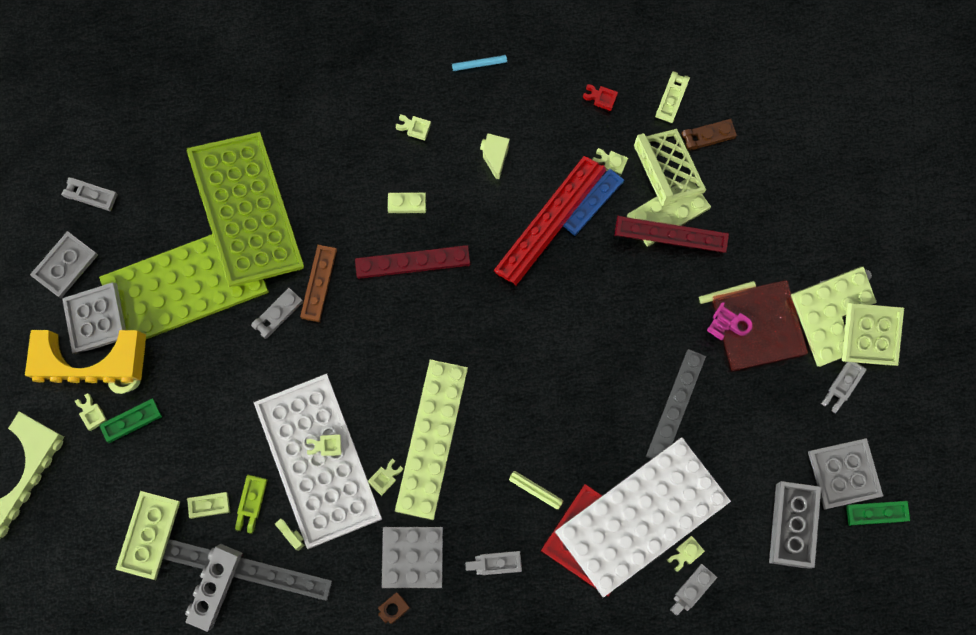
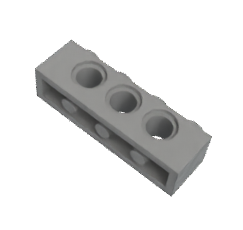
M222 544L211 549L208 555V559H210L208 567H204L200 578H203L200 585H197L193 593L195 597L194 602L187 608L185 614L188 616L186 623L207 632L213 628L242 556L241 552ZM217 563L223 566V573L217 571ZM209 582L216 585V591L210 590ZM202 601L208 603V610L201 606Z

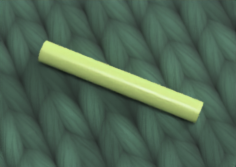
M752 281L700 296L699 300L701 304L755 289L756 284Z

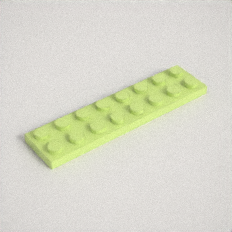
M430 360L395 512L434 520L468 367Z

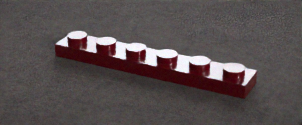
M617 216L615 236L723 253L727 250L729 233Z
M467 245L356 258L355 264L357 278L360 279L470 266Z

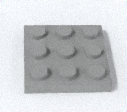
M109 283L62 298L72 353L79 354L117 341L119 330H126L116 283Z
M867 438L808 452L817 486L821 487L820 497L824 510L883 496Z
M383 527L382 588H442L443 527Z

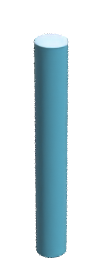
M503 55L454 63L452 68L453 71L506 63L507 57Z

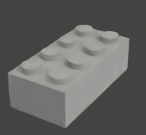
M782 481L776 484L769 563L807 569L815 568L821 487Z

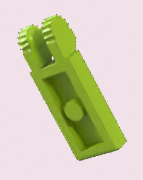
M247 475L237 512L236 530L241 531L244 516H249L250 521L247 532L253 533L267 479Z

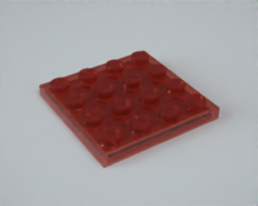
M787 280L712 297L715 312L721 303H725V308L737 316L739 313L743 314L752 322V329L746 335H738L730 329L725 330L723 333L725 335L723 341L731 371L803 356L808 353ZM738 322L739 330L746 331L748 329L746 322Z

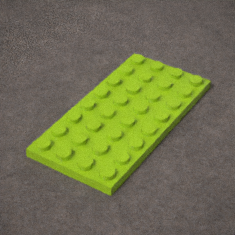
M257 132L187 148V154L229 288L303 269L304 265L261 133Z
M213 234L99 277L102 286L109 283L117 284L126 330H138L146 334V339L269 293L264 279L229 288Z

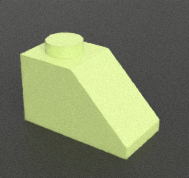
M487 134V138L482 140L480 150H483V158L495 178L500 179L509 148V139Z

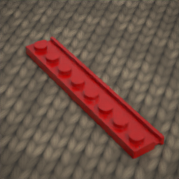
M583 156L494 269L495 273L517 285L605 173V166H601L598 162Z

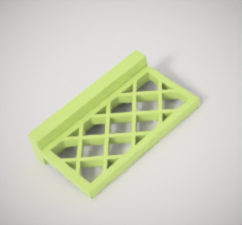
M677 129L650 136H645V134L637 136L634 147L662 207L669 205L674 200L705 193L706 188ZM674 136L676 144L666 141V138ZM656 141L660 143V146L657 149L651 146L649 142ZM665 145L673 149L671 154L662 151V146ZM674 151L682 153L683 159L673 156ZM657 155L667 158L666 164L659 162L656 158ZM672 160L680 164L678 169L668 166L669 161ZM682 165L690 169V175L679 171ZM665 170L675 174L673 180L664 175ZM677 175L687 179L685 185L675 181ZM689 181L697 184L698 188L692 189L687 184ZM672 185L683 189L682 192L673 194L671 190Z

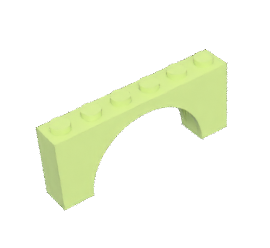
M18 412L8 429L20 439L24 447L26 463L24 473L17 486L9 494L0 498V539L7 534L9 524L19 515V508L29 499L31 489L41 480L43 470L51 464L53 454L61 448L62 440L64 439V436L21 412Z

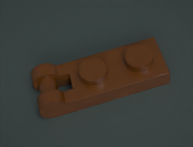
M731 119L695 129H687L681 133L683 139L686 140L685 145L688 151L731 140L737 136ZM697 136L698 141H694L693 137Z

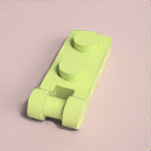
M672 72L657 110L656 118L673 123L690 77H683L678 75L677 72ZM674 82L680 83L681 86L675 85Z

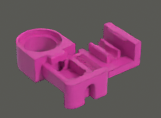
M721 303L713 315L714 321L707 330L722 340L725 336L723 335L724 331L729 329L741 336L748 334L752 329V322L741 313L737 316L724 307L725 303ZM738 322H746L748 329L746 331L739 330Z

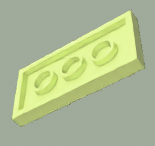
M687 179L683 180L680 183L685 185ZM689 181L687 184L692 189L698 188L692 181ZM676 186L671 188L673 194L681 193L683 190ZM702 193L671 201L669 205L663 207L657 196L628 213L627 217L683 226L708 211L711 206ZM643 240L647 247L654 243L653 241Z
M140 491L116 570L156 580L179 508V501Z

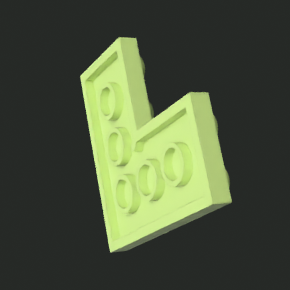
M864 267L856 268L791 294L817 366L820 367L842 358L845 324L842 316L847 315L848 303L866 305L877 303Z

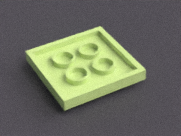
M848 303L842 361L898 366L904 308Z

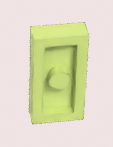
M388 193V213H426V193Z
M227 492L187 498L189 518L191 519L230 513Z

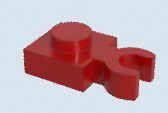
M588 84L586 90L592 93H584L583 98L585 100L594 99L595 106L611 111L618 92L600 86L598 91L593 85Z

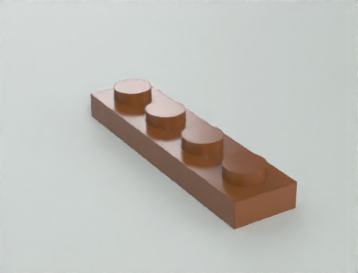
M322 245L317 246L301 311V319L316 322L321 320L337 253L336 248Z

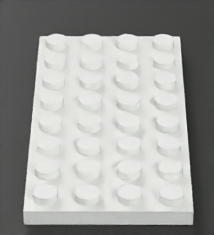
M327 374L254 402L307 549L382 520ZM341 435L342 455L321 456V451L314 455L307 454V450L315 448L314 444H307V439L320 441V436Z
M680 438L557 529L555 533L602 597H605L731 501L684 439Z

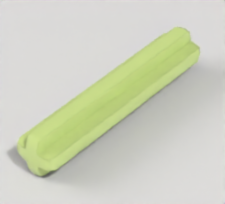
M516 471L511 474L509 480L556 509H559L562 505L563 500Z

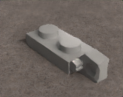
M520 551L483 554L475 556L476 561L465 563L466 571L476 570L477 575L522 572Z
M701 564L675 594L676 596L673 599L676 603L670 610L675 615H678L683 609L688 611L717 577Z

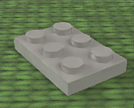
M67 231L30 275L59 298H62L98 254Z

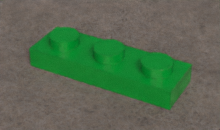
M152 398L99 426L106 441L111 443L161 418L162 415L155 400Z
M908 501L846 506L849 526L910 521Z

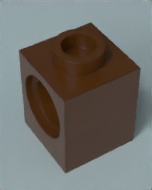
M396 592L378 607L381 611L378 615L385 623L389 621L390 624H393L411 608L400 594ZM394 603L398 606V612L392 616L388 613L387 609L390 604Z

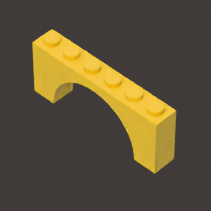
M31 330L25 376L33 378L32 381L44 382L45 379H50L51 382L61 383L62 380H68V382L79 383L80 380H85L88 383H97L98 380H103L105 383H115V380H121L122 383H133V380H141L146 334L138 330H119V335L113 349L102 361L87 368H73L64 360L60 353L58 334L49 330Z

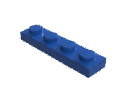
M609 169L587 194L563 227L576 236L624 183V179Z

